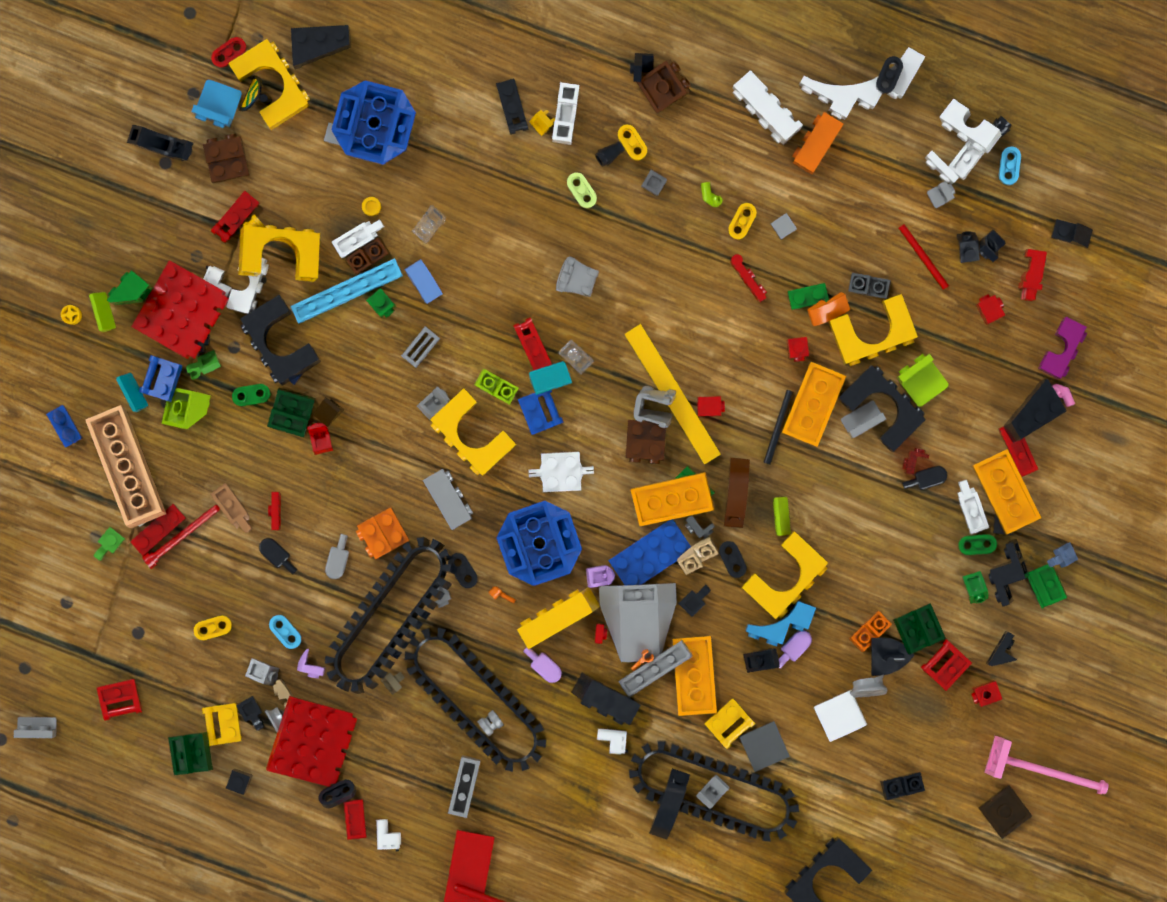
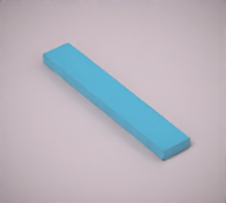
M394 258L292 305L291 309L298 324L403 277Z

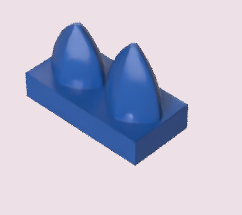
M64 405L46 414L65 448L83 438Z

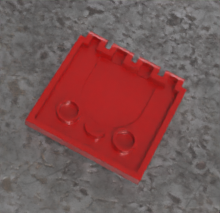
M169 260L131 327L187 359L191 356L195 359L201 349V346L197 345L198 341L204 344L211 332L206 327L208 324L212 327L215 325L221 314L216 311L217 308L223 310L229 298L225 296V291Z
M289 696L266 770L328 787L331 784H336L340 771L335 769L336 767L342 768L346 753L341 750H348L352 735L347 732L348 730L354 731L358 718L352 717L353 713Z

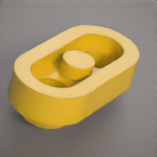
M631 125L620 127L618 139L630 158L636 161L644 159L647 154V147L636 129ZM629 132L631 137L625 138L623 134ZM640 148L641 153L635 154L634 149Z
M744 203L740 205L732 219L728 233L733 239L740 240L744 238L757 214L756 208L752 204ZM748 210L750 212V216H744L743 211ZM740 227L741 233H735L734 228Z
M222 615L198 622L194 627V635L199 640H207L225 635L232 629V621L227 616ZM221 621L226 623L224 629L219 626ZM202 627L207 628L208 631L206 634H203L201 632Z

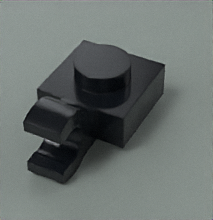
M705 584L697 594L691 590L678 604L693 617L706 604L702 599L711 589Z
M254 696L236 705L244 721L251 720L256 731L265 727L258 716L263 711Z

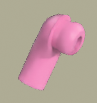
M1060 384L1052 386L1058 397L1063 398L1066 407L1075 404L1068 387Z

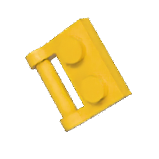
M733 698L704 723L726 749L731 747L730 744L749 727L752 728L756 725ZM742 717L745 721L729 736L724 738L721 734Z
M237 703L202 708V713L205 714L209 746L242 741ZM212 712H218L221 738L216 739Z

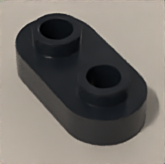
M892 56L884 62L876 80V89L880 93L889 94L895 88L903 70V62L900 58ZM895 64L896 70H891L889 65ZM882 82H888L889 86L884 88Z
M731 541L722 543L719 547V554L729 575L734 578L742 577L746 573L747 568L737 545ZM727 547L732 549V553L729 555L725 553ZM736 564L740 566L738 572L733 570V566Z
M462 553L453 554L454 559L449 560L448 564L456 567V579L464 588L474 587L478 581V576L468 559ZM456 559L462 561L460 566L455 565L454 561ZM466 575H470L472 577L471 582L465 581Z
M342 780L323 789L318 796L319 802L324 808H333L353 798L356 794V786L351 780Z

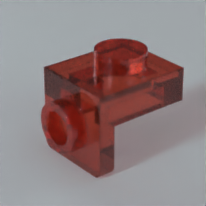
M914 448V451H909L908 457L904 458L902 469H905L904 474L914 475L917 457L929 459V455L925 454L926 450Z

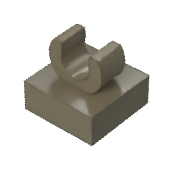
M401 672L395 676L389 673L384 679H381V682L393 695L402 688L399 682L405 677Z

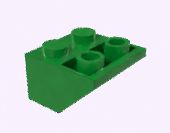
M131 270L121 277V283L117 288L113 287L110 290L107 301L114 305L143 303L154 287Z

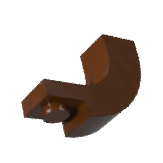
M730 458L724 526L743 528L747 505L750 459Z

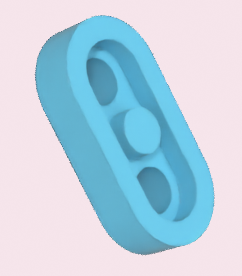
M1007 147L1001 154L999 180L1004 185H1012L1019 178L1021 153L1016 147ZM1012 154L1014 156V159L1009 160L1007 158V155ZM1005 173H1010L1011 179H1006Z
M276 615L271 618L269 622L270 630L281 643L289 649L298 647L302 637L291 622L283 615ZM277 621L283 623L282 628L276 626ZM290 635L295 636V642L289 641Z

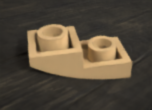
M709 536L684 552L677 559V562L687 575L703 567V561L718 555L719 552Z
M282 679L276 680V684L273 685L275 696H278L279 700L287 698L288 701L289 696H293V694Z

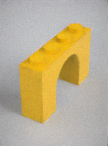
M266 39L228 64L240 82L263 69L274 70L282 76L284 81L282 95L278 100L259 111L268 127L272 130L309 107L310 105L307 101L310 98L305 90H299L297 85L300 82L294 74L290 75L287 71L289 65L284 57L280 59L277 55L279 49L274 41L270 43Z
M252 223L242 227L240 231L238 275L257 277L261 273L264 245L271 241H281L288 244L295 253V280L314 282L318 279L320 233H315V230L312 229L296 231V228L292 227L277 229L276 226L267 225L263 228Z
M902 294L882 302L889 320L890 330L886 339L879 344L862 342L856 336L848 314L828 322L844 365L849 363L851 367L861 363V358L867 357L869 360L879 356L878 352L885 350L888 353L896 350V345L903 343V346L915 343L914 339L918 336Z
M463 388L430 419L433 422L430 426L437 433L441 431L446 436L443 440L450 447L455 446L459 450L456 454L464 462L468 460L472 464L470 469L477 476L479 474L484 476L516 444L504 431L482 448H470L461 442L457 430L459 421L477 404L474 398Z
M795 531L780 546L797 561L800 567V577L797 584L787 591H775L754 573L741 587L774 619H777V617L781 619L788 612L786 608L791 603L794 605L802 597L800 593L804 589L808 590L815 583L813 579L817 575L821 576L828 569L826 567L828 562Z

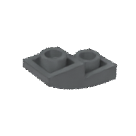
M852 273L848 292L888 299L891 280Z

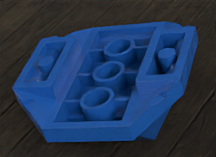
M365 80L341 93L331 130L347 156L384 165L407 150L416 112L403 90ZM378 119L380 124L378 127L372 128L369 125L370 121Z
M547 501L508 513L496 537L508 573L532 586L570 574L582 550L570 512ZM536 538L544 539L545 546L542 549H537L534 546Z

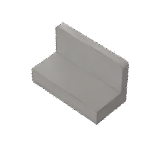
M870 401L841 418V422L851 439L886 420L884 414L880 412L874 401Z

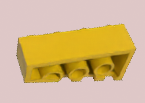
M589 587L581 592L577 589L568 595L569 599L565 601L560 599L553 603L552 609L547 610L545 608L536 613L538 617L531 620L529 617L520 623L521 627L517 631L527 648H532L598 609L600 604Z

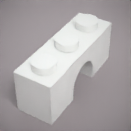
M560 82L552 142L568 145L572 143L579 85Z
M953 99L940 116L942 126L950 132L953 130L958 133L957 136L964 142L968 140L973 143L972 146L977 151H984L988 154L1002 136L1000 130L986 120H983L976 128L967 127L966 121L971 115L967 107Z
M262 258L261 273L257 277L248 276L250 283L247 289L243 291L231 290L226 306L228 309L244 314H249L256 309L258 301H255L257 293H261L263 287L261 279L263 275L267 274L269 264H266V259Z

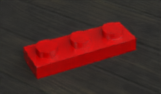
M172 504L165 510V515L156 518L130 541L142 556L146 555L186 519L185 515L175 504Z

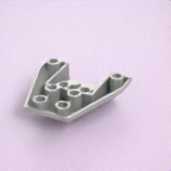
M676 583L599 586L600 607L621 662H638L642 657L641 653L644 649L649 651L645 658H649L652 654L654 658L660 655L663 651L676 606Z

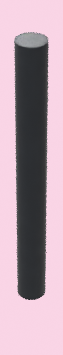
M786 390L763 463L771 465L793 397V391Z

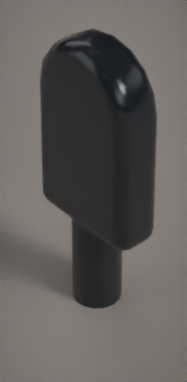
M933 466L915 472L914 479L902 482L903 488L908 489L918 485L919 490H924L940 485L947 480V471L942 466Z
M266 538L260 542V553L276 568L283 566L292 575L298 570L288 561L290 554L274 539Z

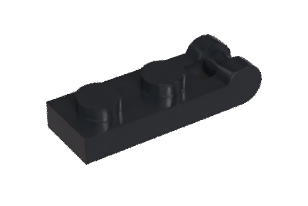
M515 79L496 83L510 135L516 134V131L529 130ZM512 119H520V123L513 124Z

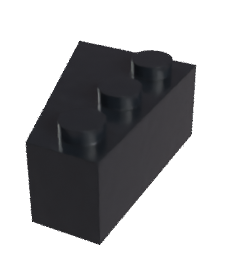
M349 25L291 28L292 58L295 70L351 48Z
M1048 378L1036 385L1023 404L1003 426L1013 443L1023 439L1067 411Z
M583 672L571 691L572 694L582 700L580 702L582 705L588 708L594 706L597 708L596 712L605 717L608 714L613 716L612 720L620 725H623V723L630 725L641 706L631 698L590 678Z

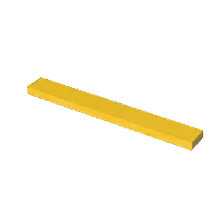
M640 324L625 333L624 335L658 390H676L675 400L668 406L704 465L721 455L642 325Z

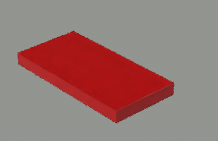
M457 830L444 902H483L457 893L453 887L458 884L483 894L485 893L495 836Z

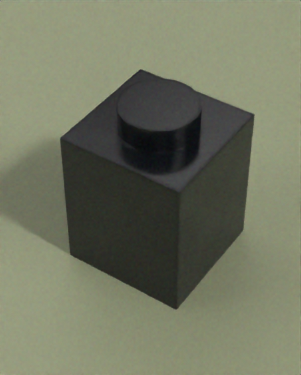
M234 768L226 789L244 795L247 792L253 775Z

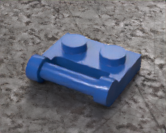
M150 355L148 371L139 392L171 402L183 365ZM160 364L161 368L154 390H150L157 365Z
M551 390L537 395L533 393L518 399L532 435L564 423L550 394ZM542 396L553 420L548 423L538 400Z

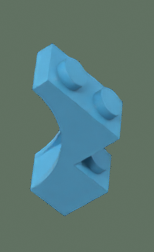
M797 601L790 613L782 620L766 626L747 624L745 631L749 632V637L757 640L763 637L767 639L766 643L777 647L778 643L783 644L790 623L793 624L792 628L803 631L804 628L809 629L816 607Z

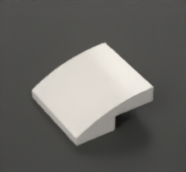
M851 690L814 706L830 742L867 725L855 697L850 695Z

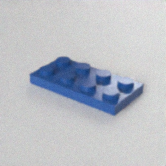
M672 519L608 561L624 585H642L675 563L691 546Z

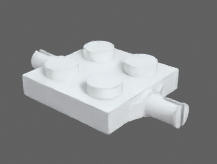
M579 452L541 453L542 463L540 469L529 470V473H533L529 474V478H541L543 492L581 490L582 476L584 474H594V466L582 467Z

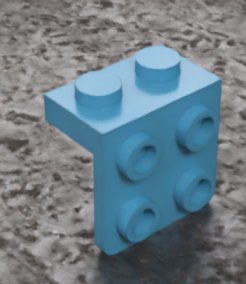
M207 80L198 104L193 105L191 112L196 115L195 118L206 122L207 119L213 121V125L224 128V126L230 128L242 97V92L213 80Z

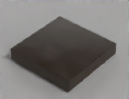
M1007 785L978 807L1001 839L1032 817V814L1010 785Z

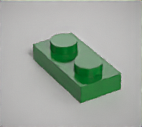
M825 283L787 291L791 310L813 306L821 300L825 302L829 300Z

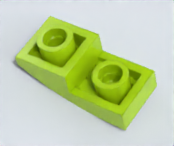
M486 369L481 371L474 386L509 405L519 389Z

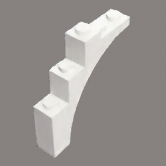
M908 47L900 58L903 62V70L895 88L891 93L887 94L893 99H897V97L901 99L923 62L924 55ZM894 65L890 69L896 70V65ZM804 76L799 84L802 87L801 90L810 95L814 93L819 96L818 100L825 104L830 102L832 105L828 111L832 112L831 116L838 120H841V118L845 120L856 100L859 101L861 107L869 110V108L873 109L882 95L876 89L878 77L860 84L839 86L820 83ZM882 82L884 88L889 86L888 82Z

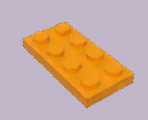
M810 362L782 433L818 447L846 376Z
M1008 449L972 466L1006 535L1041 519Z
M706 472L630 489L639 526L714 510Z
M711 636L672 639L673 645L683 640L693 655L675 668L678 716L717 713Z

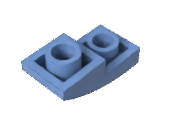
M421 259L404 269L426 304L443 294Z

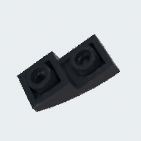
M921 772L880 781L885 800L925 791Z

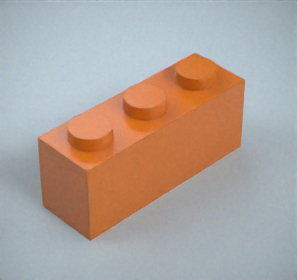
M825 112L822 116L817 115L812 123L815 126L813 131H807L802 139L805 142L803 147H798L792 156L795 158L793 163L811 175L843 126L842 122Z

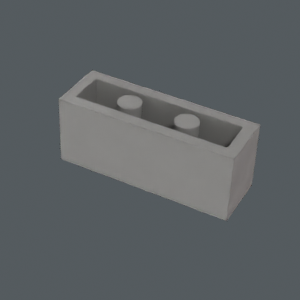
M441 469L424 479L423 482L451 530H454L471 520L473 511L468 503L464 505L461 498L464 496L458 487L454 488L451 482L454 479L450 472H445L444 469Z
M462 755L448 814L467 818L481 759Z

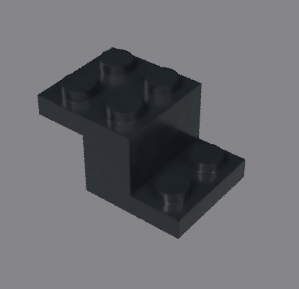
M1017 539L1005 544L1004 552L1006 558L1011 559V561L994 566L990 570V574H988L991 584H995L997 592H995L997 602L1001 603L1002 607L1010 605L1014 601L1008 584L1024 580L1029 576Z

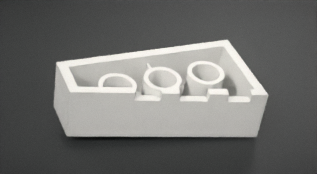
M751 70L733 85L732 89L734 91L732 93L739 101L743 100L747 104L745 107L752 115L756 114L758 116L760 125L772 132L771 137L777 143L781 142L784 145L802 128L803 124L799 120L796 123L794 122L792 113L787 108L780 107L779 99L772 93H767L768 88Z

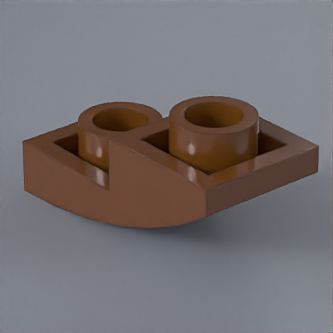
M378 237L347 257L346 261L357 275L390 254L382 239Z

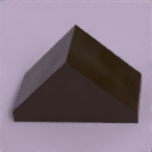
M325 397L313 415L329 427L344 409L330 397Z

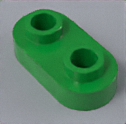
M264 384L238 387L232 393V400L238 406L265 403L269 400L271 392L269 387ZM258 390H263L264 395L262 397H258ZM240 393H244L245 398L243 400H239L238 395Z
M988 534L964 536L958 542V549L964 555L990 554L997 548L995 537ZM986 540L990 542L988 548H985L983 545ZM965 542H970L971 547L969 549L964 547Z

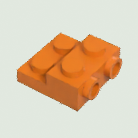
M391 507L357 525L359 530L356 533L361 541L365 540L368 545L365 549L370 558L374 556L375 559H378L410 541Z

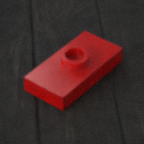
M271 492V505H268V517H271V530L281 529L280 492Z
M363 799L345 801L344 812L347 840L367 838Z

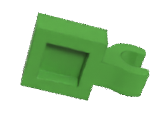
M212 350L197 357L198 362L187 365L186 369L193 380L197 379L201 372L203 374L209 373L221 367L215 350Z
M109 527L98 540L102 546L93 556L101 561L108 551L114 554L125 538Z

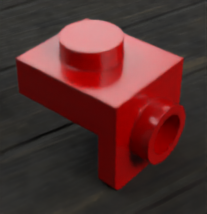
M315 423L307 427L314 455L333 451L329 429L326 425Z

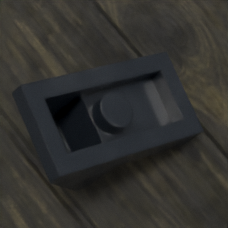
M1056 219L1051 238L1088 248L1093 229L1080 223L1073 224Z
M1008 631L1004 632L987 660V665L995 666L1017 661L1016 658L1005 652L1006 649L1010 650L1015 640H1013V637L1015 635Z
M776 648L743 654L747 673L780 667Z

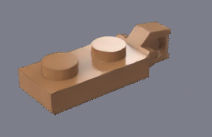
M224 483L210 494L232 525L236 528L240 526L245 533L253 529L247 521L250 519L248 512L227 483Z

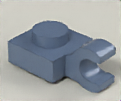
M1069 542L1053 550L1055 557L1047 560L1050 568L1059 564L1063 568L1078 560V557Z

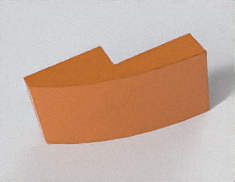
M840 292L827 302L819 301L807 309L812 325L817 326L843 315L850 310L846 295Z
M877 611L849 639L861 652H864L871 645V638H879L892 624L880 611Z

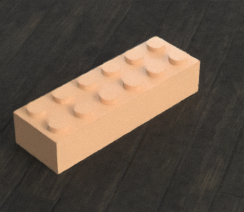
M120 405L86 419L125 525L129 528H134L165 515V509L126 408Z

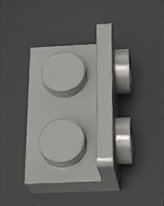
M18 717L14 738L56 737L57 719L55 717Z

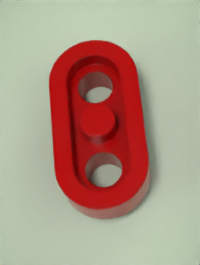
M233 37L213 51L211 60L216 67L225 68L229 66V62L246 52L247 45L242 38ZM240 45V50L235 51L234 46ZM220 56H225V60L223 62H220L218 60Z

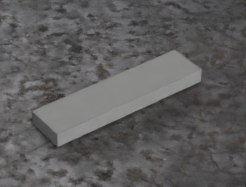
M681 640L655 657L653 661L644 664L618 682L628 697H631L690 659L693 655L684 641Z

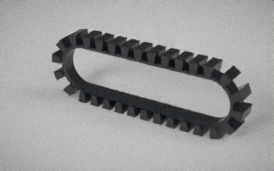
M425 537L417 538L418 548H415L412 543L407 542L402 546L409 552L405 557L399 552L395 555L393 559L401 562L399 567L390 562L386 569L394 572V574L390 576L383 572L379 578L387 582L386 585L383 586L376 581L372 588L380 592L378 596L369 591L365 597L373 603L369 606V604L362 601L358 608L365 611V614L362 615L355 611L351 618L359 621L357 625L347 621L344 628L350 630L351 633L348 635L340 631L336 637L343 640V644L341 645L333 641L329 646L336 650L337 653L335 658L325 656V664L335 666V670L327 672V675L334 682L342 678L336 685L338 688L349 692L351 686V692L361 694L364 693L363 683L370 689H374L379 685L373 679L375 674L384 679L388 672L380 669L382 664L391 669L395 663L387 659L389 655L396 659L400 657L402 652L394 649L395 646L398 645L403 649L408 646L409 642L401 639L403 635L410 639H413L416 635L414 631L408 628L412 625L419 630L424 623L417 620L416 617L419 615L426 620L431 614L423 610L424 606L426 605L434 610L438 604L430 600L432 595L441 600L445 593L437 590L438 587L441 586L448 590L452 583L444 580L446 573L456 575V567L452 564H446V561L454 559V556L446 548L439 553L445 546L444 544L432 539L429 547L430 540ZM422 552L435 553L440 562V571L434 582L367 674L359 679H348L341 667L345 652L412 560Z
M438 627V636L431 637L430 628L422 630L421 632L425 640L421 643L414 636L409 643L417 647L415 653L405 651L404 660L414 659L415 666L407 668L409 675L411 676L418 670L422 676L415 680V682L421 687L424 681L427 680L431 685L426 687L424 691L430 695L435 688L439 694L432 699L437 704L442 697L448 701L441 706L442 710L446 713L452 705L456 711L451 713L449 717L455 721L460 714L464 720L457 725L463 730L469 723L473 728L467 731L466 734L471 739L476 732L481 735L474 743L480 748L486 740L489 746L483 749V752L489 756L494 749L498 754L492 757L491 760L496 765L501 758L507 760L508 763L505 768L507 771L513 772V762H521L522 771L530 769L526 761L530 756L538 763L542 755L535 752L536 745L546 748V738L537 739L536 733L544 731L541 722L533 728L529 722L536 719V717L531 712L525 719L521 716V713L528 708L521 703L516 710L512 705L518 702L519 699L513 694L510 700L507 701L504 696L511 691L504 686L499 693L495 688L502 684V682L497 677L492 684L488 682L487 679L494 675V673L488 668L485 674L482 675L478 670L483 668L485 664L479 660L474 667L470 661L477 656L472 651L467 658L461 654L468 649L464 642L457 650L453 644L459 641L460 638L454 634L450 641L443 638L446 629ZM441 640L447 643L531 730L534 737V745L526 756L510 758L504 755L420 668L417 659L418 651L425 642Z
M657 740L658 749L652 751L648 742L643 744L641 748L647 754L640 758L634 753L631 761L639 763L638 770L629 769V777L639 776L641 781L633 785V788L637 793L643 787L647 788L649 792L645 799L653 802L654 794L658 793L660 797L657 803L660 804L664 792L652 788L645 783L641 775V768L649 756L663 753L775 793L784 800L786 805L784 819L780 824L771 828L752 824L686 799L682 801L683 804L679 809L680 812L688 814V808L691 805L694 806L691 816L699 818L700 809L706 811L702 817L705 821L711 822V815L713 813L717 815L714 824L722 826L724 817L729 819L725 825L727 829L733 830L736 821L740 823L736 830L737 832L745 835L747 825L752 827L748 836L756 839L757 830L764 831L762 841L770 842V832L777 831L779 839L787 836L781 829L785 823L793 829L797 823L795 819L789 818V813L799 812V804H788L787 799L795 795L790 788L784 794H781L779 789L782 786V782L774 780L773 788L767 787L771 781L769 777L762 775V782L758 784L756 781L760 775L751 771L750 780L744 779L748 770L740 767L739 775H733L737 767L728 763L727 772L722 771L725 765L724 761L717 759L716 768L710 766L714 760L713 757L706 755L704 764L699 763L702 753L694 751L693 760L688 759L687 757L691 752L690 749L683 747L682 755H677L676 752L680 746L671 743L670 752L664 750L665 740Z

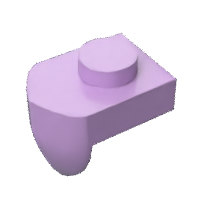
M602 565L586 568L589 588L610 585L615 579V573L609 566Z
M306 649L298 662L297 671L308 673V677L319 679V675H324L325 667L307 664L309 649Z

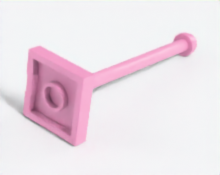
M998 736L994 738L984 773L1001 779L1005 764L1096 789L1098 794L1107 793L1109 785L1104 780L1096 782L1010 757L1008 754L1012 742Z

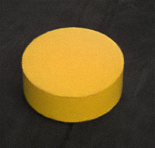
M368 197L362 202V210L367 216H376L381 211V203L375 197Z

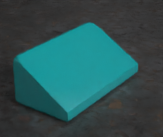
M564 361L529 372L530 383L536 395L572 383Z
M132 373L116 377L133 412H139L148 407L143 393L139 392L140 388Z

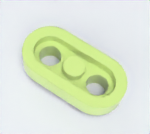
M572 173L567 179L569 190L581 207H593L597 200L594 190L581 173ZM579 180L580 185L574 186L573 181ZM585 196H590L591 200L589 202H585L583 198Z

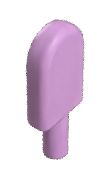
M805 630L797 631L783 645L781 650L784 654L779 658V668L789 659L796 661L811 645L812 637L809 632Z
M525 648L523 652L533 660L531 667L549 683H555L560 680L562 675L561 669L544 652L538 655L531 648Z

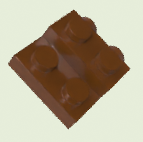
M671 59L666 60L643 76L641 82H637L656 114L691 92L689 80L686 77L682 78L679 73L681 70L676 61L672 62Z
M230 134L225 136V140L218 141V138L206 140L207 143L203 144L212 183L250 175L243 141L240 136L237 137L236 134Z
M628 420L625 458H629V462L641 463V459H646L650 464H660V460L664 461L666 428H661L659 424L650 421Z

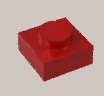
M596 623L595 643L602 644V641L607 639V628H604V624Z

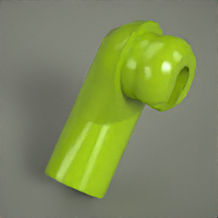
M710 182L701 183L703 201L712 207L721 205L723 202L722 197L711 192Z

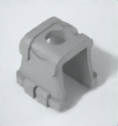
M569 256L564 261L560 270L556 291L571 292L591 297L599 271L587 267Z
M644 386L636 398L634 418L639 422L646 420L659 424L661 428H668L672 420V413L643 409L644 402L647 399L670 405L675 400L676 390L660 391L654 390L651 386Z

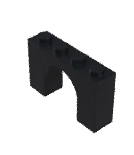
M278 295L242 317L240 320L243 324L240 326L246 335L250 334L253 339L250 343L255 351L259 350L262 357L260 359L265 367H270L272 371L270 376L275 383L279 382L283 386L319 364L321 360L309 343L287 356H278L270 352L266 341L270 328L292 314L283 298Z
M871 365L837 399L852 412L865 398L873 393H883L892 398L897 407V417L892 426L879 440L891 452H894L926 420L923 417L925 413L918 406L914 408L910 404L911 399L905 393L900 394L896 390L898 386L891 379L887 381L882 376L884 372L878 366L873 367Z
M838 836L835 839L832 837L825 844L827 848L822 853L820 851L817 852L811 859L813 862L809 866L805 865L798 872L800 876L795 881L792 879L787 883L784 892L793 902H822L813 891L814 876L821 868L831 865L838 866L844 869L858 884L870 874L872 869Z

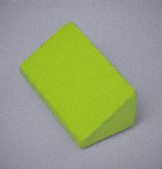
M106 292L90 294L89 297L99 331L106 332L115 329L116 325L110 304L107 301Z
M776 497L773 499L776 535H790L788 498Z

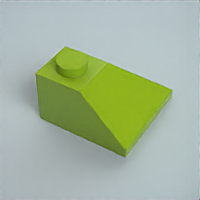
M176 388L172 401H166L161 424L183 429L190 428L207 414L211 395Z

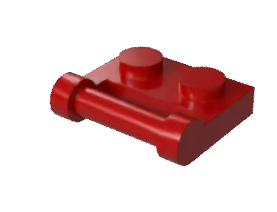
M946 639L937 653L920 667L945 691L972 664L968 658ZM950 650L953 655L936 673L931 669Z
M135 679L96 687L104 721L110 720L111 717L136 712V714L142 713V705ZM133 699V705L112 710L108 709V704Z

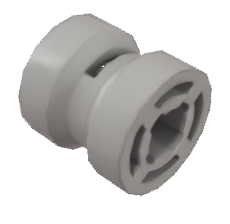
M494 710L489 712L486 718H481L477 721L488 737L493 734L496 728L500 729L504 726Z

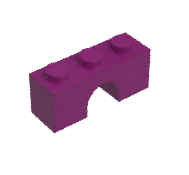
M1064 317L1055 335L1064 341L1065 349L1059 355L1047 351L1038 370L1056 379H1061L1062 376L1065 377L1070 369L1068 366L1070 360H1074L1078 353L1076 348L1079 342L1082 343L1087 335L1085 332L1087 327L1068 317Z

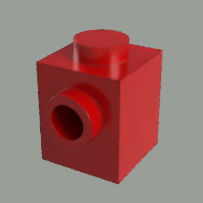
M987 294L979 298L980 303L976 304V307L986 325L1005 316L1002 309L1004 304L1000 297L997 298L996 295L990 297Z
M807 337L786 340L788 359H793L794 362L805 361V357L809 356Z
M994 680L972 688V700L974 704L978 703L979 707L1002 700L997 682Z

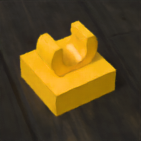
M540 110L529 121L541 136L547 133L555 121V118L550 120L546 116L549 112L548 110L544 112Z

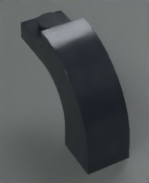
M132 125L127 140L128 144L180 161H188L192 153L193 142L170 137L142 126Z
M672 768L649 834L668 839L681 807L690 774Z

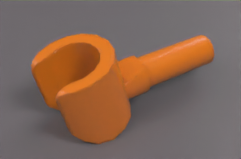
M497 586L492 587L489 591V594L495 600L501 596L513 604L516 599L502 592Z
M648 649L642 651V657L631 667L633 671L644 662L649 663L653 661V654L649 658H645V655L649 652Z

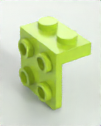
M921 354L914 360V365L911 367L906 365L898 371L900 375L896 377L918 407L923 406L948 387V382L932 362L934 359L930 354L926 356Z

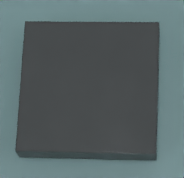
M774 721L739 736L754 772L790 757Z

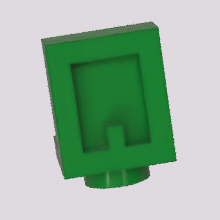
M381 288L366 300L381 318L384 316L387 318L395 311L393 309L395 304Z
M981 571L962 576L970 604H979L989 598L988 589Z

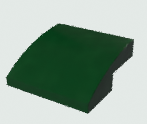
M278 388L267 427L304 438L316 398Z
M931 603L893 619L908 655L946 639Z
M207 732L168 737L174 775L213 770Z

